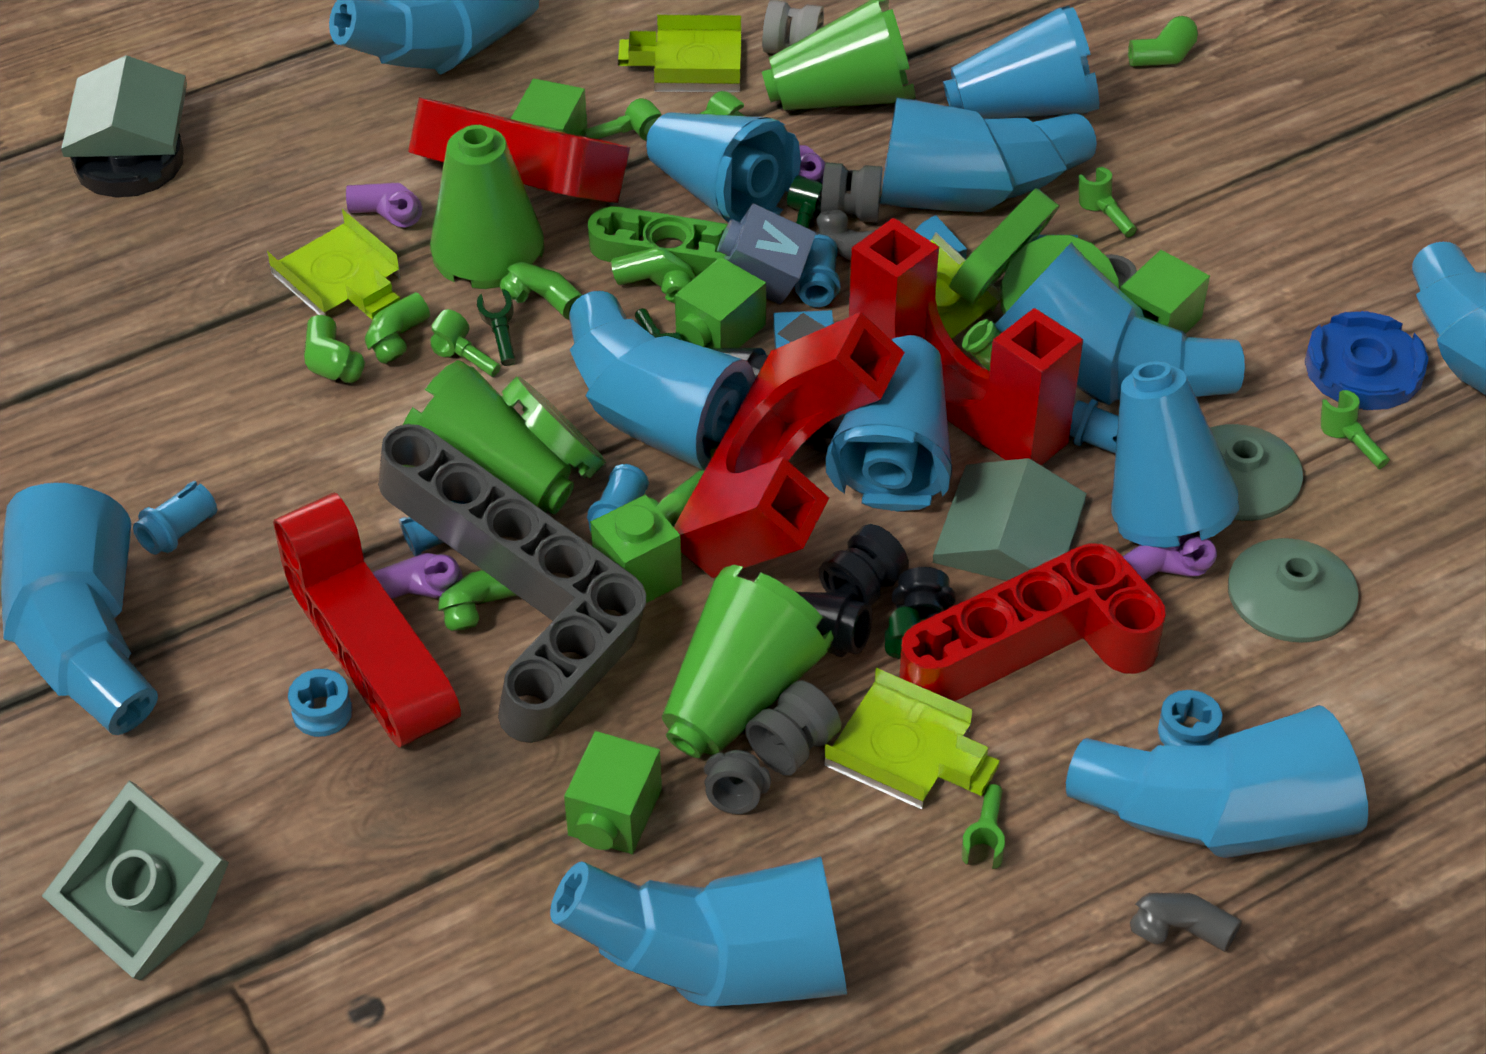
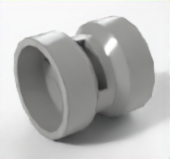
M770 0L766 9L763 26V52L776 54L824 27V7L807 4L802 9L791 8L786 1Z

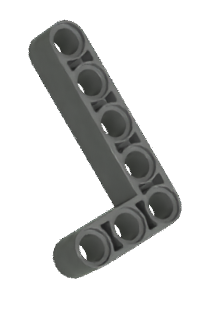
M414 424L396 426L388 431L382 442L378 486L383 497L553 621L509 667L504 678L498 712L501 728L510 737L521 742L530 743L543 740L563 722L632 647L637 638L646 605L644 587L635 576L429 429ZM403 465H413L415 467H405ZM454 500L463 501V502H465L466 504H458V503H454V502H452V501H454ZM501 537H513L517 539V541H510L503 539ZM552 573H562L570 578H559ZM603 610H614L621 613L622 616L609 615ZM574 652L581 655L583 659H570L562 653ZM525 695L535 696L544 703L529 704L519 697Z

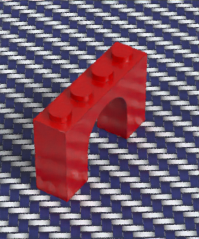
M893 217L852 247L849 317L862 312L890 339L914 335L932 344L939 351L942 359L947 421L1005 460L1029 458L1042 466L1069 443L1083 339L1036 308H1033L993 339L990 371L980 367L957 347L947 333L939 316L936 304L939 246Z
M862 312L774 349L768 355L674 525V528L680 534L681 552L711 578L717 577L723 568L731 565L746 568L804 549L830 497L789 462L790 458L815 431L830 420L881 400L905 353Z

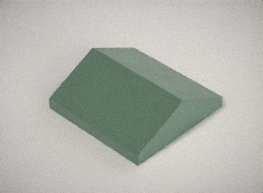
M125 55L78 77L61 148L63 157L175 155L187 88L186 76Z
M1029 458L967 464L936 545L932 563L1005 581L1010 580L1070 551L1087 493Z
M128 781L43 893L42 897L132 978L141 981L203 928L229 862L142 788Z

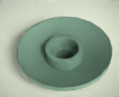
M1225 424L1210 427L1238 489L1239 512L1234 520L1254 521L1267 519L1280 514L1294 503L1301 490L1303 470L1299 458L1287 443L1276 435L1253 426Z
M1270 539L1252 545L1236 558L1228 578L1229 598L1240 617L1259 632L1288 642H1314L1337 634L1351 621L1358 603V586L1348 566L1338 556L1324 547L1299 539Z

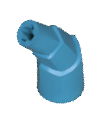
M337 0L330 14L329 30L332 40L337 45L377 56L381 64L435 69L441 75L484 50L530 18L539 8V0Z
M897 98L880 204L907 208L983 212L995 207L1005 199L1031 192L1035 188L1040 189L1052 182L1063 172L1090 160L1094 156L1097 146L1095 131L1084 116L1076 113L1032 122L1027 118L983 119L976 111Z
M1444 241L1430 244L1416 255L1412 263L1413 275L1420 290L1416 294L1418 303L1428 324L1437 337L1441 356L1448 367L1461 381L1486 395V273L1476 272L1460 247L1456 244Z
M1072 242L995 324L996 328L1002 333L1033 308H1036L1083 339L1077 388L1098 402L1110 405L1115 400H1120L1123 380L1137 366L1150 361L1167 362L1171 366L1184 371L1196 397L1237 393L1244 379L1245 359L1242 346L1238 340L1187 337L1184 331L1144 318L1141 308L1107 279Z
M592 291L580 296L570 309L569 319L574 345L569 350L589 389L585 396L594 410L606 422L621 432L689 465L705 470L711 460L710 450L720 444L755 381L751 365L743 359L673 337L663 336L655 338L633 319H627L618 299L613 294L605 291Z
M44 483L28 487L16 493L6 508L1 574L3 639L15 643L29 662L58 696L69 695L111 734L120 735L129 732L148 717L158 700L157 691L128 659L131 652L114 619L122 611L132 524L129 514L112 497L82 485Z
M1321 705L1224 736L1209 746L1158 745L1148 752L1085 738L1074 752L1066 779V794L1068 797L1117 815L1124 822L1141 831L1207 846L1216 856L1222 858L1359 834L1367 827L1368 822L1366 788L1354 749L1339 721L1333 713Z
M821 856L792 864L718 878L711 881L705 888L649 880L640 886L581 861L567 871L554 894L550 909L551 921L554 924L598 947L599 953L614 964L654 981L675 987L684 998L692 1003L714 1007L847 995L840 947Z

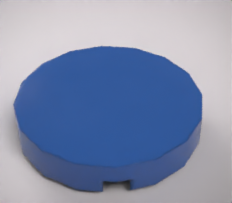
M1361 311L1343 312L1331 317L1329 324L1323 327L1318 325L1312 331L1304 362L1309 379L1326 396L1338 402L1339 392L1348 390L1358 396L1360 401L1359 409L1381 410L1391 409L1408 402L1421 389L1429 358L1423 341L1415 333L1413 338H1411L1409 334L1402 331L1403 324L1390 316Z

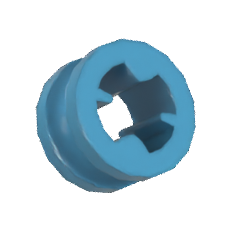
M313 669L301 674L289 687L288 701L292 710V718L295 726L303 733L313 737L328 736L337 733L349 722L352 716L349 688L346 680L338 672L329 669ZM328 697L326 707L313 709L315 698Z
M1182 690L1169 695L1163 702L1158 725V734L1161 742L1165 746H1209L1218 739L1222 721L1221 708L1212 697L1203 692ZM1187 716L1200 720V722L1197 721L1194 724L1193 728L1180 724L1187 719Z

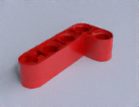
M419 97L408 149L409 153L444 162L447 143L452 135L470 125H483L497 130L504 136L523 184L573 197L619 203L631 147L567 134L459 105Z
M333 492L274 519L273 525L284 574L295 599L393 743L400 748L460 718L461 709L459 701L448 678L364 562L358 529L343 499Z
M1089 543L1072 549L912 626L902 638L899 678L947 699L956 701L1082 638L1111 669L1124 674H1137L1153 666L1158 656L1166 617L1165 606L1160 597L1120 553L1112 547L1103 544Z

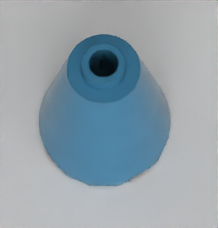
M1070 5L1062 8L1059 7L951 67L952 79L943 81L948 105L950 107L976 111L983 119L1068 115L1073 113L1086 114L1099 109L1097 79L1095 72L1090 74L1087 56L1091 54L1075 9L1073 7L1070 8Z
M669 112L660 116L647 134V154L650 161L728 223L731 219L740 222L753 203L780 215L783 209L776 206L784 192L789 191L795 177L799 175L801 165L800 147L797 137L786 130L784 123L773 118Z
M906 335L891 339L905 353L881 400L847 412L831 440L826 454V473L838 490L845 494L847 485L863 494L862 504L872 508L897 512L920 510L930 506L932 496L941 491L943 497L949 490L952 476L941 355L925 339L914 335Z
M1163 361L1143 363L1137 366L1121 384L1111 504L1112 517L1117 523L1118 531L1124 539L1142 546L1162 548L1180 546L1179 536L1197 531L1200 533L1201 541L1213 537L1229 526L1239 512L1236 484L1184 371Z

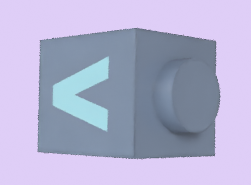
M753 203L740 222L733 219L729 221L717 251L725 254L724 259L766 282V299L781 305L801 277L816 232Z

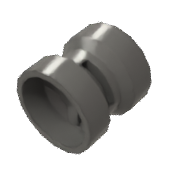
M826 162L823 176L821 213L830 210H841L846 215H856L860 221L878 223L882 166L865 165L860 170H848L843 163Z
M803 680L795 681L778 697V706L776 708L763 709L746 725V736L757 756L767 766L782 775H792L809 759V750L813 746L822 747L841 730V720L836 708L821 690Z

